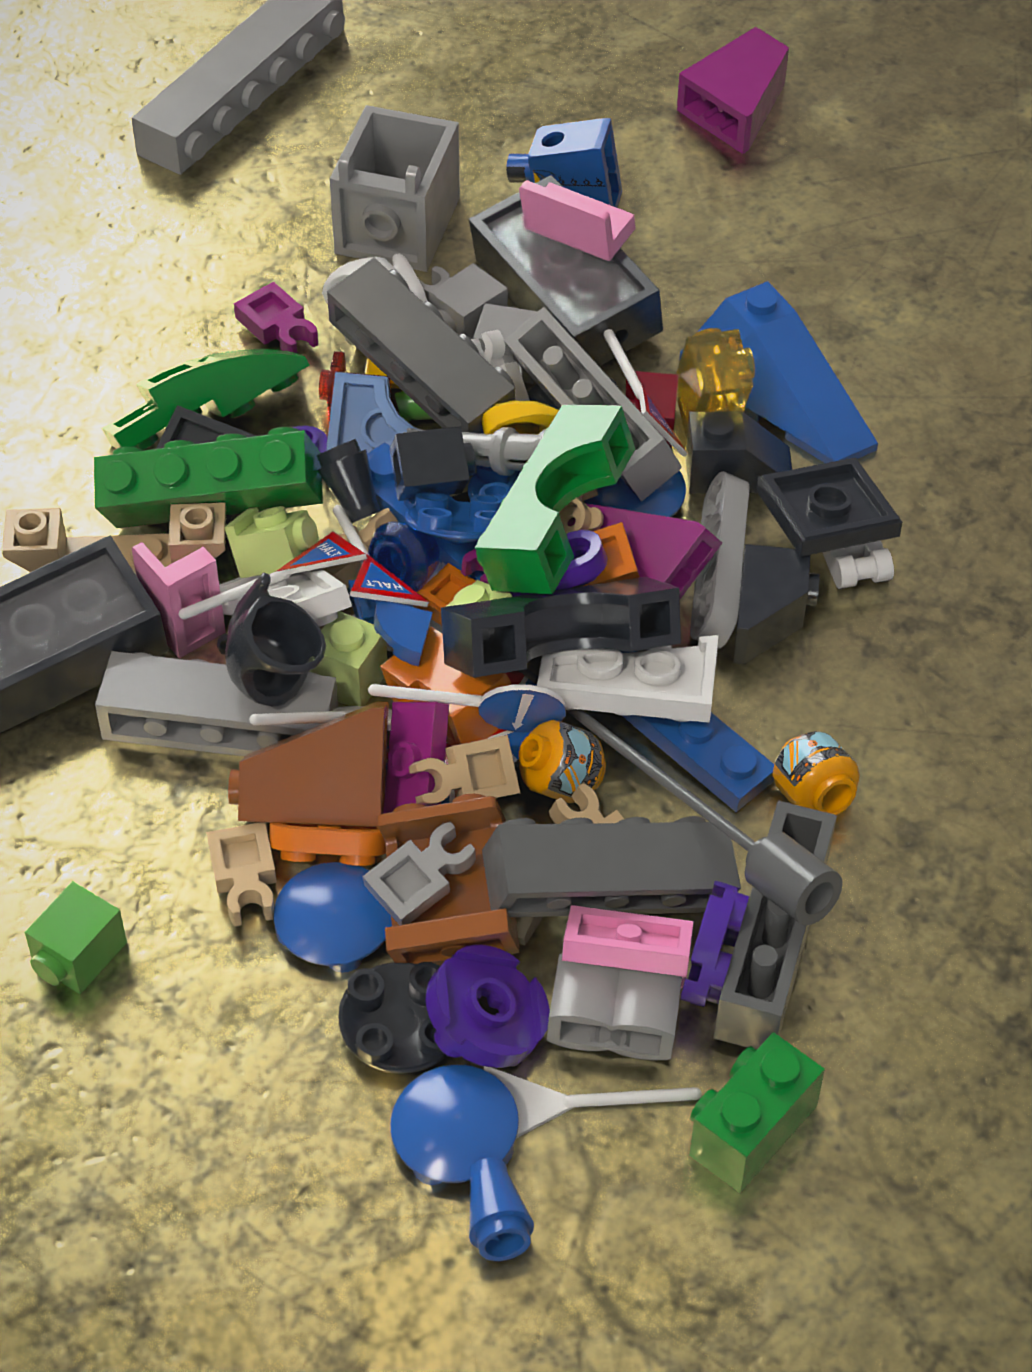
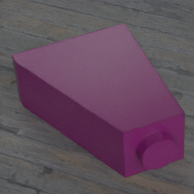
M754 27L679 73L677 111L740 153L747 152L785 85L789 47L761 29Z
M585 503L589 508L596 507L603 513L604 520L599 529L620 522L623 523L640 577L652 578L679 587L680 599L722 545V542L696 521ZM570 518L567 523L568 526H573L576 519Z

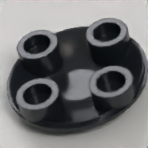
M391 962L370 969L363 968L351 975L348 980V987L340 1002L338 1022L344 1042L357 1058L378 1070L403 1074L430 1068L447 1056L435 1042L436 1029L431 1023L426 1006L427 986L433 974L440 967L439 965L432 962H421L418 964Z

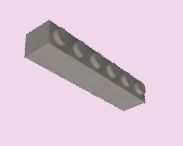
M266 1L131 117L136 155L181 175L193 163L200 160L220 139L228 135L248 114L256 110L275 90L284 85L303 65L311 61L330 41L341 34L345 25L343 1Z

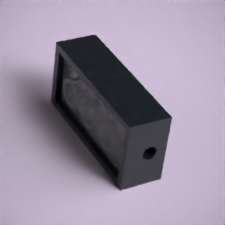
M552 175L535 183L546 187L549 183L561 186ZM520 192L469 218L476 261L490 276L508 288V297L519 309L539 311L545 307L598 366L615 358L604 337L605 330L611 329L614 332L624 352L663 331L660 290L621 248L609 262L525 229Z
M111 535L0 586V733L101 685L112 651L132 654L147 653L153 656H160L169 652L161 614Z

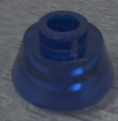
M392 521L380 525L373 533L368 549L370 557L415 592L423 588L437 570L440 561L439 547L435 538L402 522Z

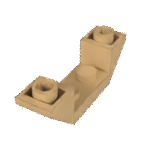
M226 503L171 504L169 534L111 535L135 574L132 547L141 542L145 544L164 567L202 547L215 559L225 551ZM61 508L6 509L2 555L4 559L28 572H32L107 536L67 537Z

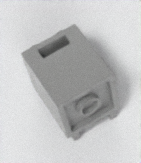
M365 106L330 177L335 254L359 259L381 257L393 265V255L400 253L407 259L414 270L428 271L460 198L459 122L374 106Z

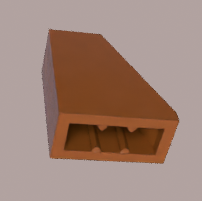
M374 702L247 754L239 762V770L231 769L229 775L228 800L230 805H238V821L378 827L377 816L384 814L389 702Z

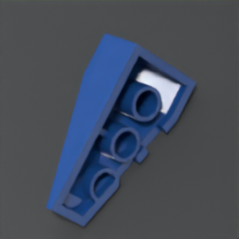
M768 281L725 298L680 352L679 360L706 391L719 399L727 395L745 406L744 413L757 422L762 417L785 431L786 440L824 463L850 458L858 459L877 450V440L798 313Z

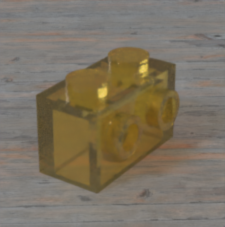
M708 328L695 333L693 336H688L676 372L679 375L677 404L686 439L689 412H743L753 387L752 379L755 375V364L751 349L749 347L743 348L739 329L721 331L718 328Z

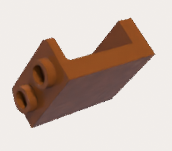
M464 794L454 798L451 803L433 806L418 803L404 804L395 808L391 813L377 816L378 829L385 840L386 858L409 840L422 852L430 846V837L434 830L447 822H451L455 826L456 837L447 843L443 850L450 854H456L471 844L475 848L476 860L469 869L458 874L447 873L444 875V878L449 882L450 892L410 924L399 925L391 916L392 927L385 928L386 949L394 963L418 964L421 962H432L441 965L458 950L470 945L491 946L510 954L520 953L516 917H510L506 908L492 911L490 909L482 849L497 826L506 822L496 797H486L481 794Z

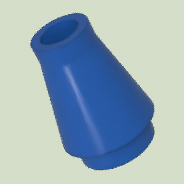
M484 1158L472 1164L470 1168L469 1240L473 1246L478 1248L480 1255L488 1260L504 1261L515 1258L524 1253L530 1246V1235L534 1230V1222L508 1174L506 1163L499 1158Z

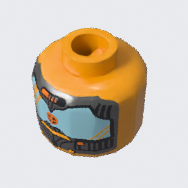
M549 720L539 724L523 740L519 749V770L523 783L533 792L556 800L562 798L566 803H575L571 796L582 783L596 790L603 781L606 772L602 745L595 735L561 721Z
M818 731L801 734L786 742L775 760L772 773L776 787L791 804L834 815L845 811L856 797L860 778L857 763L829 734Z

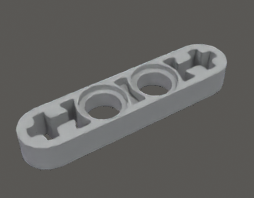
M724 471L714 478L706 493L701 525L722 542V545L695 579L690 636L699 641V637L719 635L717 648H721L726 644L734 630L738 617L749 497V483Z

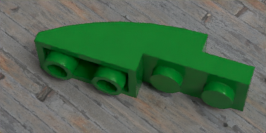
M270 349L234 350L191 359L159 371L136 383L145 402L102 427V430L111 446L116 449L136 447L144 450L159 439L156 433L167 427L177 405L202 414L201 406L205 404L211 413L221 417L228 415L229 418H235L251 410L256 405L254 398L269 389L272 392H278L294 384L299 379L297 373L310 366V364L303 355L290 351Z

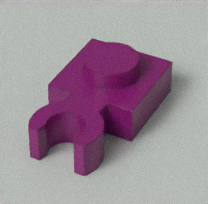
M274 281L233 303L235 318L264 345L277 338L280 341L281 351H290L298 354L297 340H304L313 348L319 346L317 327L312 322L304 319V308Z

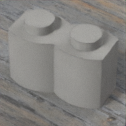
M559 954L549 1014L547 1041L576 1050H610L636 1059H671L682 976L562 961V954Z

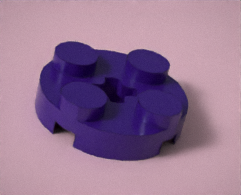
M715 880L690 960L692 964L688 979H685L680 1000L705 1007L706 1001L719 1004L732 954L722 951L723 944L735 947L749 900L748 895L738 893L739 887Z
M470 945L458 950L436 970L426 990V1006L431 1023L436 1029L434 1037L437 1046L448 1056L454 1058L464 1057L466 1060L481 1066L494 1068L517 1066L532 1052L548 1030L550 1008L542 985L536 977L529 983L524 974L516 969L520 961L504 950L486 945ZM481 996L487 997L488 1005L498 1009L499 1013L491 1015L484 1011L478 1003Z

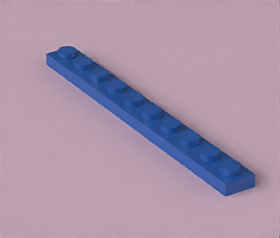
M384 442L367 453L376 500L380 510L389 508L400 523L402 530L420 546H424L426 551L441 564L442 562L445 565L450 563L461 571L463 557L466 553L475 549L477 542H453L439 539L409 526L405 522V513L415 506V499L398 501L390 446ZM447 495L449 497L448 501H456L450 495ZM475 571L468 576L477 581L480 580V577L485 572ZM619 650L621 653H629V651ZM712 712L710 723L698 721L680 722L669 718L639 715L623 716L735 812L739 811L774 782L772 774L774 764Z

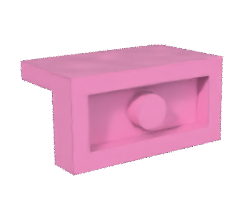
M525 181L519 188L525 229L609 262L636 229L634 214L553 183L543 187L530 181Z
M143 542L132 547L136 576L160 612L167 644L178 658L226 633L222 605L185 620L179 617V611L182 608L220 594L216 560L204 547L167 567L163 566Z
M571 905L563 942L562 961L682 976L681 988H683L685 979H687L694 921Z

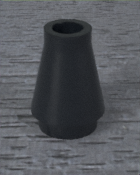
M356 439L316 455L321 466L317 472L345 510L351 523L381 511L376 500L367 449L361 451Z

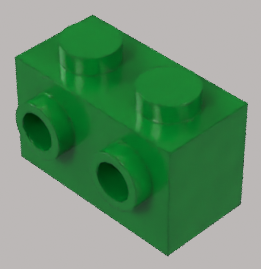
M774 1032L758 1049L753 1046L747 1047L733 1064L729 1074L731 1079L719 1092L714 1089L708 1090L693 1108L690 1115V1120L693 1122L689 1156L738 1193H741L817 1107L825 1068Z

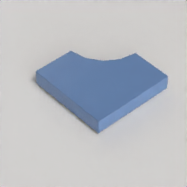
M335 372L326 451L356 439L361 451L367 449V453H369L384 442L391 446L396 434L407 432V428H414L398 415L391 401L388 377Z

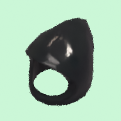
M263 572L235 608L228 628L225 659L231 681L247 698L258 704L278 707L297 695L304 684L308 672L316 668L324 658L326 643L318 624L302 607L293 601L269 595L268 589L271 577Z

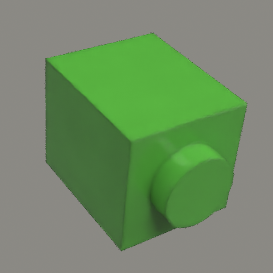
M74 881L63 890L24 932L31 955L30 965L33 970L49 984L57 986L61 982L78 994H81L127 944L120 909Z

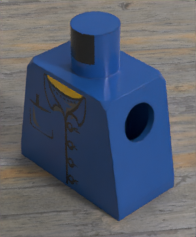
M611 118L542 126L535 134L529 154H509L507 159L506 171L507 179L510 183H524L525 181L537 183L552 175L563 188L613 207H618L622 194V185Z

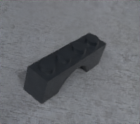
M648 577L555 590L553 594L533 593L441 607L444 664L473 678L527 669V663L533 658L560 651L612 649L633 652L681 644L679 587Z

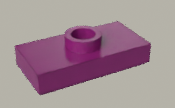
M393 702L384 814L393 812L398 806L416 803L415 797L431 793L434 790L435 779L429 772L422 771L410 774L409 766L427 758L439 759L445 763L449 704L439 702ZM438 802V803H435V804H432V805H426V806L439 805V804H441V802Z

